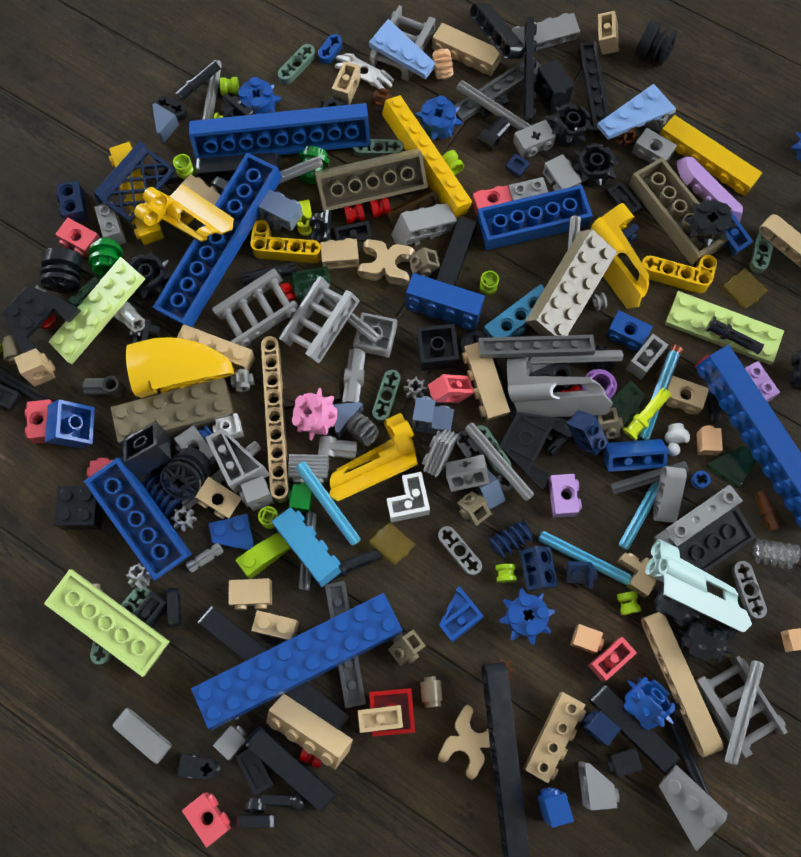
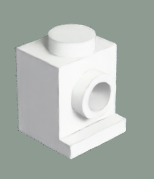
M237 413L215 420L216 425H213L214 433L229 425L224 430L234 439L244 436Z

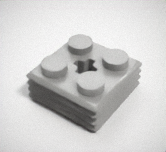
M361 313L360 319L376 331L380 338L377 342L373 343L357 330L353 347L361 349L366 353L390 357L397 329V319Z
M447 428L442 432H437L429 445L431 449L425 455L422 462L425 465L424 472L427 471V473H431L435 477L440 474L447 463L458 433L455 434L454 431L451 432Z

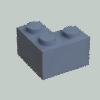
M272 190L268 191L258 206L262 220L268 222L269 227L277 232L282 227L292 231L303 215L298 201L290 200L282 193Z
M427 396L416 397L412 431L436 435L438 431L442 432L445 428L451 430L454 409H450V407L445 405L435 407L436 400H432V398Z

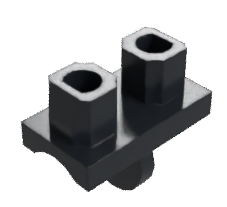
M228 94L223 96L224 103L221 107V110L224 112L223 118L253 115L252 108L249 106L243 108L241 106L242 102L239 97H230Z
M326 210L323 213H314L313 217L309 219V225L312 227L311 240L320 243L331 240L330 229L333 225L331 212Z
M145 318V327L142 333L140 331H130L127 337L132 340V344L147 340L148 336L158 338L160 326L151 324V319Z

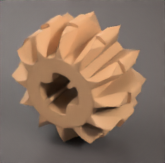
M448 49L434 51L432 59L435 62L434 71L436 78L443 80L453 75V64L450 51Z

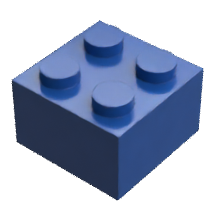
M59 399L49 404L45 442L78 449L92 445L95 407Z

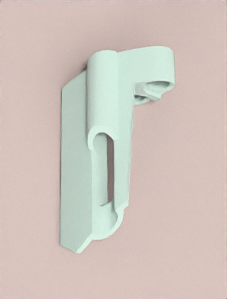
M658 539L653 544L651 549L653 558L647 563L645 573L664 583L665 596L742 633L752 625L747 611L738 605L737 599L739 595L735 588L682 560L677 547L661 539ZM706 582L722 589L724 600L707 592Z

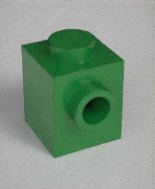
M299 482V485L293 484V488L289 489L287 498L290 501L289 508L292 507L295 512H311L314 493L305 482Z

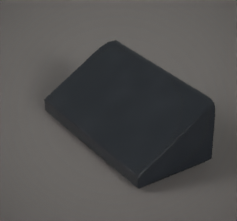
M369 220L333 228L336 241L346 238L357 239V241L373 238Z
M151 591L133 615L153 628L167 611V602Z

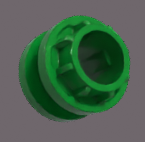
M306 146L304 150L300 151L298 157L302 162L319 156L323 163L322 167L297 176L301 181L313 185L317 184L314 172L323 170L322 168H326L329 165L326 151L316 146Z
M100 238L90 246L88 265L96 275L104 277L118 259L122 258L123 250L115 240Z

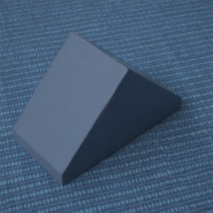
M154 103L152 105L156 132L160 142L164 143L179 126L175 114Z
M354 402L334 405L337 408L335 432L338 438L347 430L346 427L349 420L356 414H361L363 411L362 403Z
M488 470L489 484L476 486L475 488L479 495L486 499L490 510L506 500L498 479Z

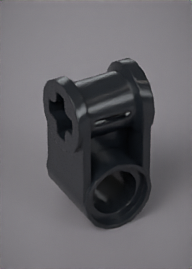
M181 753L177 776L203 780L213 779L219 775L221 766L214 759ZM209 766L212 768V772L208 773L205 767Z

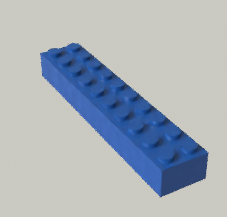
M366 103L189 121V136L195 159L243 155L246 153L274 152L279 155L300 153L306 146H316L323 150L370 146Z
M246 153L215 204L216 207L234 218L232 230L222 235L218 233L211 234L207 237L208 240L201 242L194 238L153 306L160 315L181 326L184 324L193 327L260 216L259 204L269 190L275 191L281 181L282 176L278 167Z
M727 345L696 365L698 374L706 381L709 391L716 396L720 408L727 413L730 423L737 428L741 440L748 445L753 458L759 462L764 475L771 480L774 490L780 494L784 500L785 507L792 512L796 524L801 528V452L730 345Z
M382 593L191 688L207 728L213 730L400 635L402 628L385 594Z

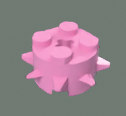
M321 388L318 389L317 394L307 393L303 396L299 395L295 400L292 423L298 427V432H309L310 440L313 439L315 434L327 435L330 426L333 427L337 419V408L333 405L334 397H323Z

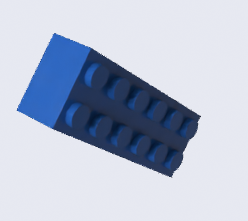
M578 185L479 208L476 220H478V227L487 251L568 232L571 216L581 217L580 229L589 227L593 214L583 186Z
M123 458L114 459L84 481L154 581L192 555L139 479L123 464Z

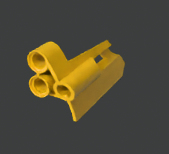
M184 184L170 196L158 191L154 187L147 188L143 194L145 203L137 205L134 210L135 216L148 226H153L163 219L200 242L208 240L207 237L211 234L218 233L222 235L233 228V217ZM196 218L206 226L195 231L188 224Z
M621 203L603 217L598 218L593 223L591 229L617 251L603 277L624 306L629 309L640 306L641 298L646 295L648 290L649 274L621 231L627 228L626 225L634 217L626 205ZM619 253H625L639 271L638 281H636L618 257Z
M401 413L383 422L391 440L337 468V471L332 473L329 495L333 500L340 501L418 465L416 449L412 440L414 436L413 431Z

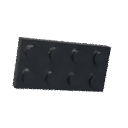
M736 505L679 546L675 543L672 545L679 549L682 560L707 572L753 541L756 536Z

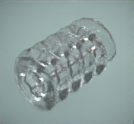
M756 538L754 541L753 556L755 557L756 564H759L761 559H763V564L768 565L769 560H771V565L775 567L779 561L780 568H783L787 563V568L792 569L794 564L799 562L801 550L797 544L776 543L773 540L768 542L766 539L760 541L759 538Z

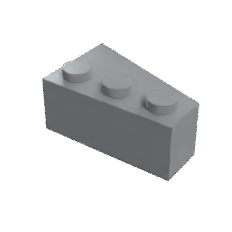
M448 203L436 204L428 208L422 207L414 211H405L401 213L391 236L395 244L408 246L414 243L416 246L420 244L422 239L427 237L433 239L450 232L457 220Z
M223 428L205 437L228 486L234 493L242 490L241 484L261 476L266 478L270 475L266 468Z
M677 765L661 780L659 784L661 791L697 851L726 821L728 813Z

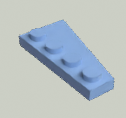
M389 19L369 41L370 48L424 79L435 68V62Z
M653 84L597 124V128L607 139H611L628 132L631 128L643 126L646 122L658 120L666 114H673L676 108Z

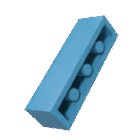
M290 507L275 518L272 523L319 585L323 587L341 573L339 568L341 563L335 555L330 556L327 553L328 547L323 540L318 541L315 538L317 533L311 525L306 526L304 524L305 518L299 511L295 512Z

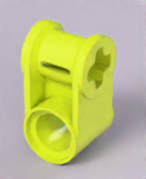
M298 201L303 215L297 222V229L301 235L308 236L312 232V227L309 225V219L312 217L310 201Z

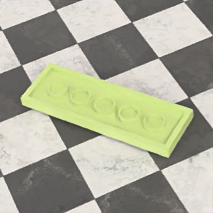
M120 257L78 306L81 312L70 323L65 321L48 342L67 362L73 364L145 278Z
M680 291L676 293L665 325L716 345L722 347L730 345L733 351L769 365L774 363L784 330ZM715 316L717 320L725 324H731L732 329L763 343L764 347L757 355L727 338L725 340L720 339V336L710 331L706 332L705 329L711 318Z
M71 569L44 603L142 677L147 674L170 642Z

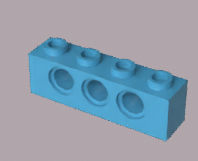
M541 284L485 325L483 333L488 338L518 337L526 330L525 328L529 326L524 321L532 310L530 306L535 305L545 288ZM521 316L524 320H518L516 317ZM502 327H508L510 330L504 331Z

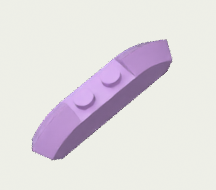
M684 157L677 161V169L681 179L687 186L692 188L695 194L699 195L704 201L714 199L727 203L732 208L731 212L740 222L743 206L693 157Z

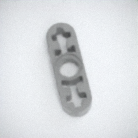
M442 527L438 533L439 542L467 575L476 576L482 569V563L452 527ZM443 532H450L452 541L454 542L457 539L458 542L454 543L450 548L451 542L448 539H443ZM455 547H464L465 554L460 557L455 555ZM468 554L471 555V557H469L468 560L472 564L475 562L477 563L476 571H474L473 569L468 570L469 563L467 561H465L464 563L461 562L462 560L466 559Z
M746 561L737 562L732 566L731 572L744 609L750 613L749 618L751 619L763 618L767 613V607L752 566ZM740 566H741V568H745V569H746V572H744V575H743V573H739V572H738V569H740ZM747 578L750 579V580L745 581V582H743V583L741 582V580H743V579H747ZM746 584L753 587L754 593L752 596L744 592ZM757 598L756 601L748 602L750 599ZM759 607L760 611L757 614L752 611V608Z

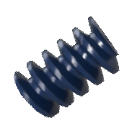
M150 475L141 483L162 513H165L167 517L178 508L181 499L172 497L163 489L161 482H159L160 475L155 477Z
M521 519V524L515 522V528L508 526V532L501 530V536L497 533L494 534L495 541L491 537L488 538L489 544L496 555L505 558L504 551L512 554L511 547L518 551V543L525 547V539L531 543L533 542L532 533L523 519Z

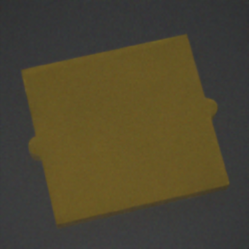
M743 269L736 276L733 275L731 280L723 286L745 310L754 302H758L759 298L768 291L746 269Z
M390 522L382 530L379 529L369 542L394 565L403 557L406 558L408 552L415 546L409 538Z

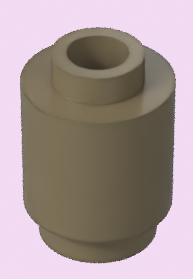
M10 335L3 339L4 361L15 365L14 357L22 353L14 336Z
M436 676L424 677V682H420L422 703H424L425 708L441 706V701H443L441 680H436Z

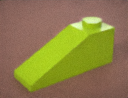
M277 532L237 558L236 562L245 574L252 579L289 551L291 547L280 533Z

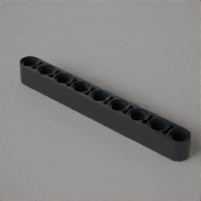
M211 605L197 619L199 624L245 661L267 651ZM308 682L286 692L297 703L339 731H342L351 719L348 714Z
M504 662L482 665L481 673L503 857H529L508 670Z

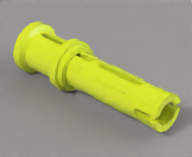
M661 388L640 414L633 417L634 420L627 428L624 427L622 431L632 440L636 441L639 433L648 427L650 419L672 396L671 393Z

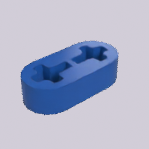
M337 34L330 35L320 47L318 56L322 64H330L341 51V36Z

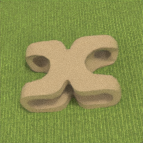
M368 239L364 242V252L375 257L376 260L372 263H362L359 265L357 274L361 278L377 281L385 275L386 281L390 284L405 286L409 283V274L397 268V264L409 262V257L415 254L413 248L395 244L388 250L383 241Z
M467 704L455 721V730L459 736H450L445 740L438 754V761L446 762L455 751H464L469 759L466 776L468 779L473 780L485 761L484 754L480 748H489L490 742L488 728L483 733H476L471 729L470 719L473 714V708Z

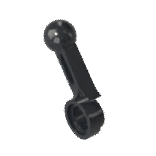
M295 793L292 796L261 794V799L248 798L247 802L244 803L243 811L252 814L265 813V809L268 806L291 807L295 811H301L305 808L307 800L300 793Z

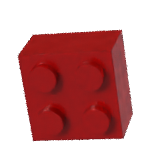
M411 688L369 692L370 709L401 705L403 728L372 731V736L415 733Z

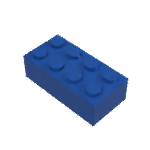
M413 273L406 291V308L413 313L420 312L426 314L427 317L432 319L438 318L448 324L460 325L466 330H475L482 313L485 296Z

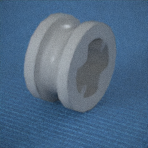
M603 292L599 293L598 296L596 294L592 296V302L597 311L601 307L603 309L607 308V299Z

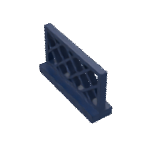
M139 141L94 191L96 201L107 205L131 223L136 218L134 211L129 216L123 212V207L134 206L135 210L136 205L145 203L144 200L135 201L134 194L144 193L147 189L146 181L157 180V185L154 188L159 191L176 170L148 150L146 145ZM148 155L154 160V164L143 165V160ZM155 168L156 176L145 177L144 169ZM157 168H166L169 171L166 175H158ZM142 169L143 177L132 178L131 173L134 170ZM144 181L145 189H134L133 182ZM122 183H131V190H120ZM132 194L133 202L122 203L121 195ZM119 195L120 203L112 204L108 201L111 196Z

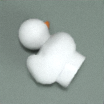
M675 423L668 426L665 441L669 444L667 449L668 454L671 456H677L680 453V446L678 444L689 442L690 434L684 429V424Z

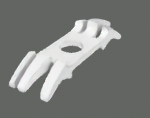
M346 53L336 56L335 59L359 65L360 69L363 67L369 70L368 73L361 74V79L368 82L371 86H375L378 89L384 88L380 83L382 82L392 87L394 79L383 69L379 70L356 58L354 54ZM343 63L335 64L334 68L341 69Z

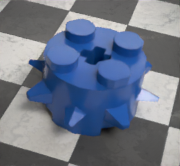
M252 77L238 91L242 102L241 106L243 108L248 106L252 108L253 115L274 113L275 103L281 101V97L274 95L273 84L270 85L258 77Z
M440 95L429 101L427 100L422 106V111L416 112V116L422 120V128L432 140H435L437 137L439 139L452 137L455 126L462 125V121L456 118V112L460 108L455 107L445 96Z
M522 588L519 590V596L514 601L503 600L508 609L506 616L499 621L500 623L508 624V628L512 631L511 640H515L517 637H527L530 644L534 645L536 635L541 632L551 633L547 623L549 616L554 614L555 611L548 609L542 601L543 593H539L537 596L528 595ZM523 612H524V613L529 612V613H530V617H531L532 619H531V620L528 619V620L526 621V620L524 619L525 615L523 614Z
M647 677L643 679L637 678V685L628 680L632 689L625 695L626 703L624 708L629 714L634 715L640 721L643 728L650 730L657 725L664 727V719L673 724L669 715L675 710V704H670L667 698L670 694L660 683L654 679L650 682L647 680Z

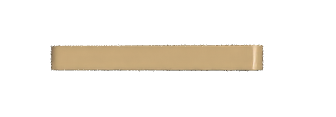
M268 336L261 342L270 492L276 502L284 503L288 498L290 484L288 478L281 353L276 338ZM268 346H275L272 350H267ZM270 363H276L274 367H268ZM271 380H277L275 385H269ZM272 398H279L276 403H270ZM273 416H280L279 420L271 421ZM280 433L281 437L279 439H272L274 434ZM278 451L283 453L280 458L273 457L274 453ZM277 470L284 471L281 477L274 476ZM278 489H285V493L282 496L275 495Z

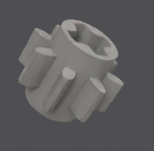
M246 369L236 370L234 372L235 376H230L232 387H236L238 392L249 391L250 385H254L253 374H249V371Z
M417 376L413 380L407 379L408 386H404V391H408L406 398L411 397L416 402V397L421 398L424 396L422 392H427V387H423L425 380L420 381L417 379Z
M183 506L182 510H174L176 513L171 519L176 521L174 524L176 529L181 526V530L185 532L188 527L194 528L192 524L193 521H197V518L191 516L194 514L192 509L187 512L186 507ZM183 516L187 519L185 522L181 519Z
M140 563L130 567L129 574L126 575L130 586L133 588L136 585L139 590H141L142 586H149L150 579L152 578L146 568Z

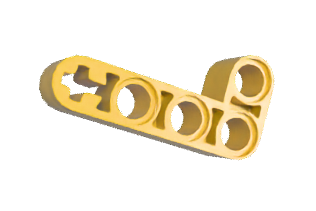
M258 220L253 225L250 243L253 254L258 259L318 263L322 259L321 245L318 241L271 237L269 224L265 220Z
M649 255L643 259L642 264L649 274V280L695 293H704L713 281L717 261L711 255H704L696 268Z

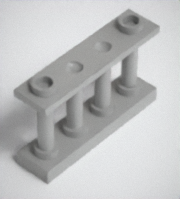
M400 5L396 11L392 12L390 21L394 25L398 26L399 23L421 30L420 35L417 36L406 32L403 33L424 52L435 32L436 19L429 16L426 23H420L402 16V6ZM372 49L369 56L371 66L376 67L378 61L399 68L402 72V79L409 81L413 73L412 71Z
M275 268L212 308L221 320L226 318L235 333L236 338L231 341L232 343L243 347L248 346L258 336L286 318L293 317L299 308L295 301L290 303L279 286V283L283 280ZM270 288L273 289L283 305V308L275 313L263 296L264 292ZM253 299L258 300L268 316L260 323H258L248 306V303ZM239 308L242 309L252 328L244 333L232 316L233 312Z
M321 276L314 282L312 288L279 337L280 340L290 347L293 342H296L308 349L305 354L317 363L321 362L360 301L348 290L342 296L328 289L330 284ZM324 295L338 302L333 311L318 304ZM313 311L328 318L323 327L308 320ZM304 326L317 333L312 343L298 336Z
M728 485L655 536L654 539L655 541L661 539L671 545L675 543L679 546L741 503L742 499L732 486Z
M740 656L730 658L733 666L712 679H706L705 676L695 679L705 704L729 742L736 716L730 717L725 709H727V705L742 697L745 685L723 698H718L714 690L717 685L737 673L743 682L746 683L749 665ZM759 686L755 698L757 704L753 705L750 718L762 711L769 723L745 737L740 754L741 758H747L753 753L750 750L751 744L770 732L775 731L776 734H786L788 732L785 728L784 720L780 715L776 714Z

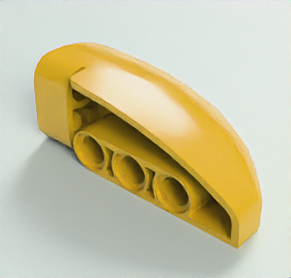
M171 337L153 338L129 344L126 347V363L131 389L134 395L140 398L158 394L159 389L162 394L235 375L232 363L227 357L204 344L192 340Z

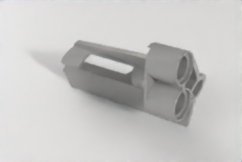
M527 358L507 359L508 393L510 399L515 404L517 412L545 417H569L580 410L591 415H606L613 405V402L606 396L603 387L591 377L529 376V368L526 365ZM582 384L588 390L553 393V389L557 385Z

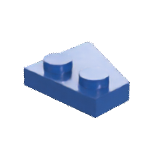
M248 514L209 523L213 544L218 543L222 546L225 545L249 550L255 546Z
M459 586L452 601L449 603L447 612L443 616L439 627L449 640L454 642L480 622L484 616Z

